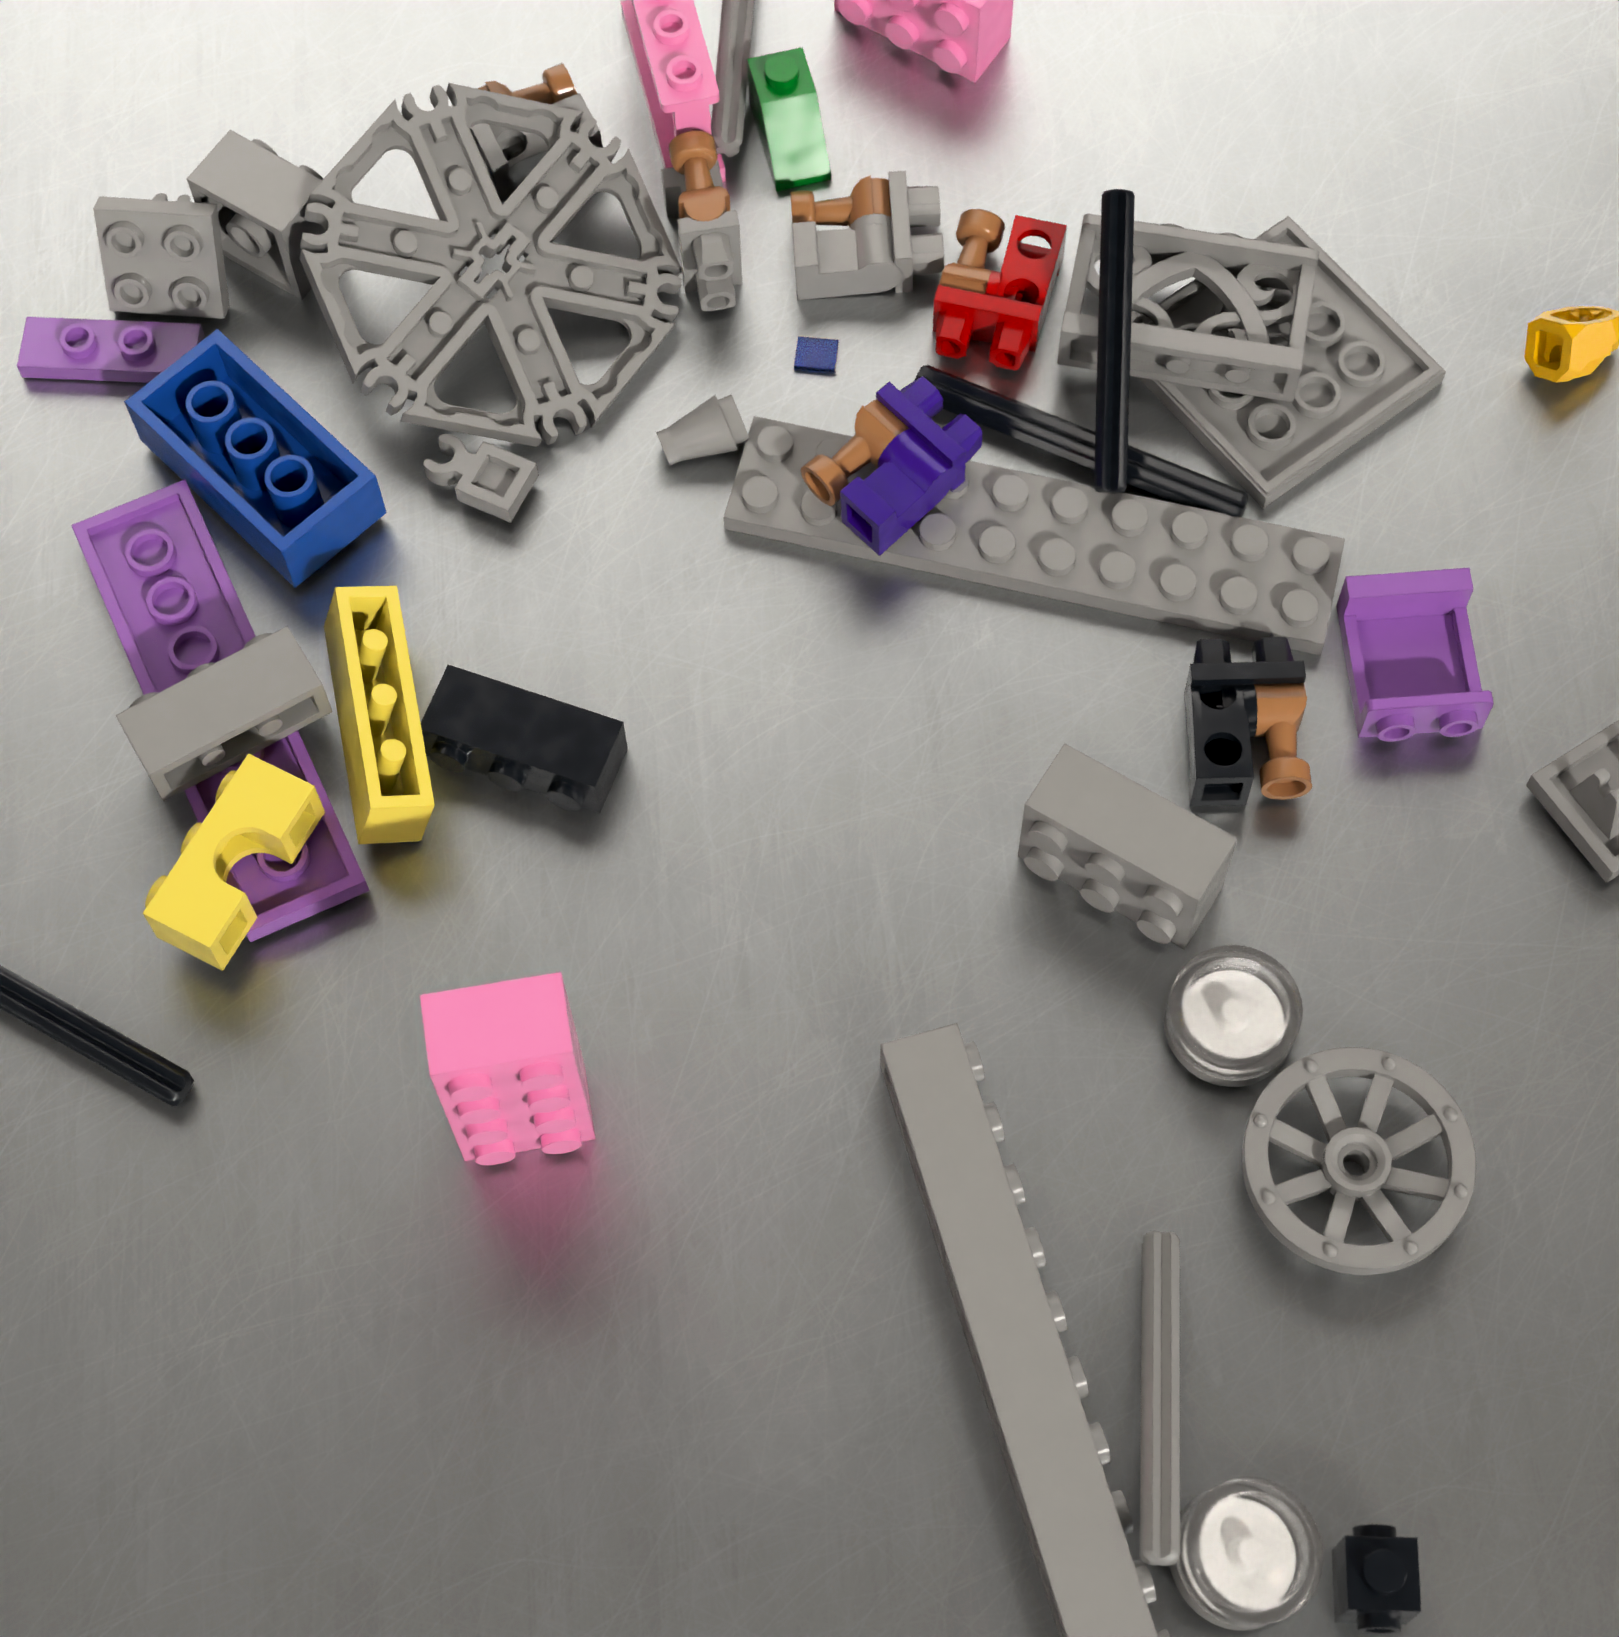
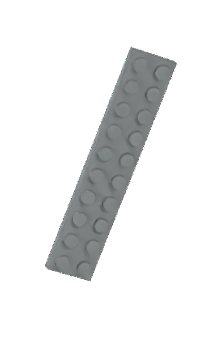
M757 416L753 417L748 433L749 439L746 440L723 517L724 529L1249 641H1257L1263 637H1286L1291 650L1321 656L1345 542L1344 538L1243 517H1232L1224 513L1123 492L1116 494L1100 493L1095 491L1094 486L968 461L965 467V482L954 491H949L936 506L879 556L842 522L841 499L833 506L826 505L813 494L801 475V468L812 458L820 454L832 458L853 436ZM870 462L848 477V482L850 483L857 476L864 480L877 468Z

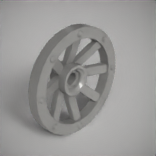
M1364 1047L1333 1048L1316 1052L1292 1063L1282 1070L1263 1090L1254 1105L1243 1136L1241 1155L1244 1183L1252 1205L1262 1222L1293 1253L1310 1263L1335 1272L1352 1275L1385 1274L1401 1270L1421 1261L1437 1250L1448 1239L1461 1221L1473 1194L1476 1178V1152L1468 1123L1454 1098L1432 1075L1421 1067L1402 1057L1381 1050ZM1339 1077L1372 1079L1356 1127H1346L1328 1084V1079ZM1394 1087L1412 1098L1423 1108L1428 1116L1383 1140L1376 1133L1391 1089ZM1305 1088L1328 1140V1145L1276 1119L1285 1104ZM1441 1136L1447 1156V1178L1392 1167V1161ZM1269 1141L1319 1166V1170L1275 1184L1268 1159ZM1351 1161L1359 1164L1364 1175L1353 1176L1344 1169L1343 1163ZM1380 1189L1442 1202L1434 1216L1424 1226L1412 1233ZM1326 1191H1330L1334 1195L1323 1235L1302 1222L1287 1205ZM1355 1202L1363 1204L1389 1243L1379 1245L1344 1243Z

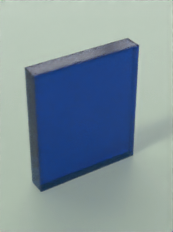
M798 336L794 369L835 373L839 340Z

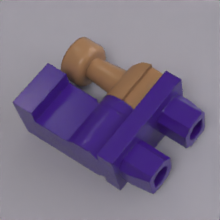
M923 376L900 391L891 382L885 384L876 392V400H873L865 407L862 406L858 411L855 420V435L832 458L823 454L816 455L801 468V475L805 483L819 500L826 505L833 506L841 499L842 522L879 556L936 506L949 491L953 492L965 482L966 463L982 446V430L966 414L960 413L943 428L932 420L935 415L943 410V397L938 389ZM870 462L877 468L864 480L857 476L853 481L848 482V477Z

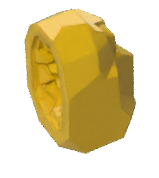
M1571 306L1542 312L1528 323L1524 359L1536 377L1555 383L1566 382L1592 374L1604 358L1611 355V352L1619 346V311L1599 306Z

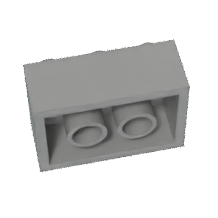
M1064 743L1024 805L1018 857L1024 859L1025 865L1039 877L1049 881L1059 879L1079 890L1082 898L1094 908L1103 912H1113L1115 910L1136 922L1137 928L1151 940L1161 944L1172 942L1185 950L1222 890L1237 837Z

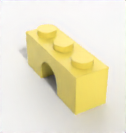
M249 753L237 771L231 770L223 778L216 793V803L203 823L198 822L194 824L187 832L181 845V856L167 876L163 875L154 882L146 897V909L143 912L157 938L222 971L257 919V915L246 893L226 883L231 868L243 857L254 853H268L292 864L325 813L314 785Z

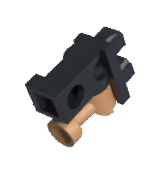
M1263 637L1260 640L1254 641L1252 648L1253 662L1231 663L1229 642L1223 639H1200L1197 641L1193 664H1190L1184 691L1190 763V779L1188 783L1189 807L1247 804L1254 779L1250 738H1266L1270 760L1264 763L1259 770L1261 793L1265 797L1276 800L1294 799L1307 794L1312 789L1310 766L1305 760L1297 758V732L1307 702L1304 686L1306 679L1304 661H1294L1286 637Z

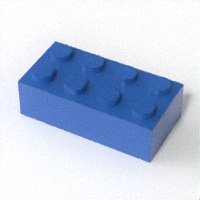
M218 329L124 401L140 440L182 480L185 479L188 486L294 588L387 513L376 475Z

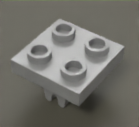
M165 193L157 194L152 200L99 196L93 211L110 311L225 319L230 304L217 204L191 202L189 195H181L177 201H168L167 194Z
M1619 720L1533 773L1526 784L1606 883L1619 875Z

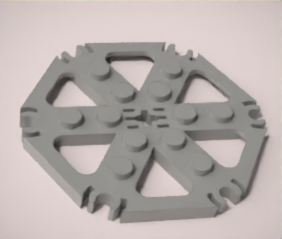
M448 83L446 92L440 85L432 87L429 97L434 109L431 111H424L418 108L411 93L404 95L400 113L397 108L396 99H394L310 193L304 220L321 224L326 232L321 235L303 232L300 242L301 253L299 259L352 383L354 384L360 373L371 367L372 369L365 376L361 392L367 396L376 385H389L395 392V396L392 397L386 409V412L391 416L403 408L406 399L413 400L412 407L403 413L400 422L539 447L542 439L548 445L555 442L558 437V431L553 419L556 417L567 419L575 435L581 434L587 425L586 416L592 428L671 332L675 323L671 322L674 321L679 310L677 306L662 303L657 295L659 292L677 294L682 284V279L678 277L682 268L629 148L624 157L612 164L611 161L619 150L621 140L614 137L606 147L594 146L589 140L597 124L593 117L585 120L580 125L577 133L570 131L571 127L580 121L583 111ZM448 98L452 102V106H448ZM486 123L533 133L543 138L548 146L546 155L503 205L471 134L470 128L476 124ZM393 149L403 150L413 158L439 220L354 203L352 190L386 152ZM607 192L619 200L639 245L640 256L635 260L556 244L553 241L594 194ZM494 233L497 234L493 239L490 238ZM509 244L510 247L506 252L505 261L502 266L506 274L496 269L490 275L486 274L477 284L476 281L480 277L481 268L485 261L481 254L487 258H492L496 253L500 254ZM523 255L525 260L523 262L518 261ZM467 266V270L459 276V273ZM359 270L433 286L384 343L371 344L365 341L358 332L340 290L339 279L347 271ZM495 288L497 293L491 300L488 299L487 296ZM547 308L620 322L629 332V345L598 382L589 385L579 383ZM483 324L486 326L516 396V405L508 413L498 414L450 405L441 401L434 390L436 379ZM535 423H538V431L540 435L536 431Z

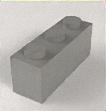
M286 626L274 633H264L254 637L246 643L242 650L217 663L211 662L198 666L188 674L186 679L161 692H152L139 697L128 709L117 714L116 717L161 799L165 801L245 759L248 753L252 755L333 711L322 682L289 627Z

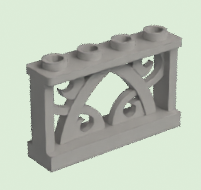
M1088 213L1083 216L1061 327L1057 364L1096 371L1098 316L1081 313L1086 288L1099 297V275L1094 265L1100 260L1101 215ZM1134 221L1132 311L1136 312L1131 313L1130 376L1293 402L1302 370L1319 251L1317 249L1301 247L1291 242L1274 243L1243 238L1234 233L1217 234L1185 229L1176 224L1159 225ZM1194 277L1208 287L1230 312L1220 313L1206 319L1194 332L1174 329L1173 323L1166 311L1147 298L1169 285ZM1256 285L1271 287L1274 289L1269 291H1263L1259 289ZM1276 288L1290 290L1291 299L1283 306L1272 310H1258L1257 307L1266 305L1272 300ZM1143 315H1145L1148 318H1150L1156 324V326L1138 322H1143ZM1291 321L1287 347L1270 344L1265 326H1274ZM1232 328L1227 329L1226 336L1229 337L1212 335L1216 331Z

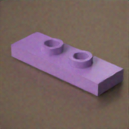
M26 317L17 368L22 378L148 383L204 340L205 334L201 324Z

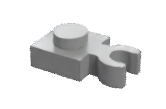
M441 434L438 438L440 451L447 456L453 457V459L448 463L439 464L426 458L423 462L426 477L434 484L441 486L457 483L455 492L458 501L511 523L539 476L537 463L485 441L482 442L476 454H472L466 451L463 442L459 438L450 434Z

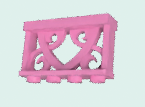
M693 0L621 1L622 17L664 169L671 168L673 166L669 154V143L674 137L681 133L695 130L711 134L709 105L716 104L720 100L718 85ZM717 154L722 182H725V166L722 155Z

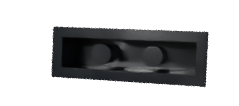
M449 664L421 721L426 755L438 766L453 772H463L466 768L487 775L491 782L509 791L519 792L526 788L544 794L553 804L570 811H579L583 807L598 813L601 812L628 750L623 721Z

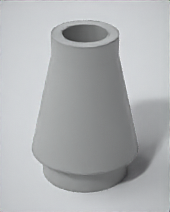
M714 395L668 428L656 432L670 466L680 461L737 451L736 445L749 439L732 395L719 400Z

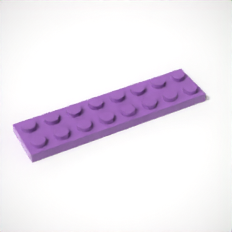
M185 479L71 525L143 695L161 692L186 679L188 674L198 666L211 662L217 663L242 650L247 642L256 637ZM299 731L252 755L314 785L325 813L292 864L268 853H254L243 857L231 868L226 883L246 893L257 915V919L246 934L250 942L370 891ZM244 759L184 790L198 822L203 823L216 803V793L223 778L231 770L237 771Z

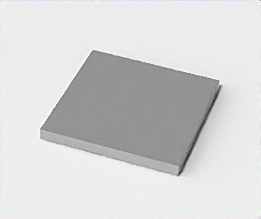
M1289 216L1256 237L1255 240L1274 243L1291 242L1301 247L1317 249L1319 251L1302 370L1294 401L1288 402L1138 377L1263 509L1441 384L1446 372ZM1194 279L1158 304L1169 315L1174 329L1193 332L1206 319L1220 313L1230 312L1224 303L1197 279ZM1256 285L1259 289L1263 291H1269L1274 289L1271 287ZM1276 288L1272 300L1266 305L1257 307L1258 310H1272L1283 306L1291 299L1290 290ZM1143 315V322H1138L1156 326V324L1145 315ZM1291 321L1274 326H1265L1270 344L1287 347ZM1232 328L1216 331L1212 335L1229 337L1226 336L1227 329Z

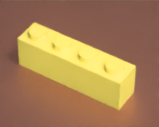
M397 586L335 587L324 624V632L358 845L421 841L435 803Z

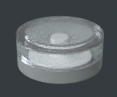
M1226 945L1208 949L1188 961L1174 980L1164 1017L1165 1034L1168 1044L1182 1066L1206 1082L1226 1087H1241L1255 1084L1275 1073L1288 1058L1301 1027L1303 1015L1301 995L1293 977L1285 967L1262 951L1238 945Z
M1257 1477L1235 1478L1199 1494L1180 1512V1554L1176 1564L1170 1565L1174 1582L1184 1600L1205 1620L1231 1630L1258 1629L1294 1615L1314 1594L1323 1567L1322 1540L1316 1522L1307 1507L1285 1487L1270 1480Z

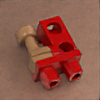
M970 209L960 215L956 230L957 241L963 247L957 263L948 264L943 269L934 297L933 332H936V353L941 356L959 359L966 357L970 339L992 343L989 362L999 368L1017 371L1027 352H1036L1050 296L1064 258L1067 225L1015 215L1001 272L985 269L987 253H991L999 248L1005 224L999 216L982 209ZM1029 236H1038L1045 239L1051 249L1021 243V240Z

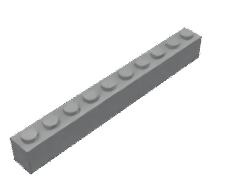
M957 1023L882 1043L880 1047V1068L1059 1637H1171L1167 1629L1156 1631L1148 1607V1603L1156 1601L1153 1580L1146 1563L1142 1562L1141 1559L1133 1561L1125 1534L1134 1530L1130 1510L1121 1490L1110 1491L1102 1467L1111 1463L1108 1443L1100 1423L1097 1422L1089 1425L1084 1412L1081 1398L1089 1396L1085 1373L1077 1356L1066 1357L1059 1335L1060 1332L1067 1331L1063 1306L1056 1291L1045 1292L1038 1268L1046 1266L1043 1246L1035 1227L1024 1228L1017 1205L1025 1203L1024 1190L1016 1166L1014 1164L1004 1166L997 1146L998 1142L1005 1140L998 1109L994 1102L983 1103L977 1085L978 1081L985 1079L977 1046L974 1041L964 1044Z

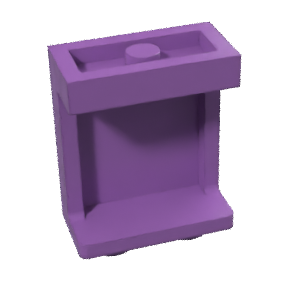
M1470 568L1345 577L1336 608L1358 738L1378 737L1382 741L1394 742L1407 739L1414 734L1440 732L1446 737H1460L1483 728L1494 702L1491 691H1482L1466 608L1474 590Z

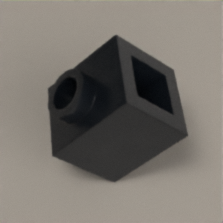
M1371 1524L1353 1527V1536L1345 1535L1332 1550L1335 1623H1357V1631L1367 1634L1401 1632V1625H1406L1421 1612L1417 1537H1397L1396 1527L1389 1525Z

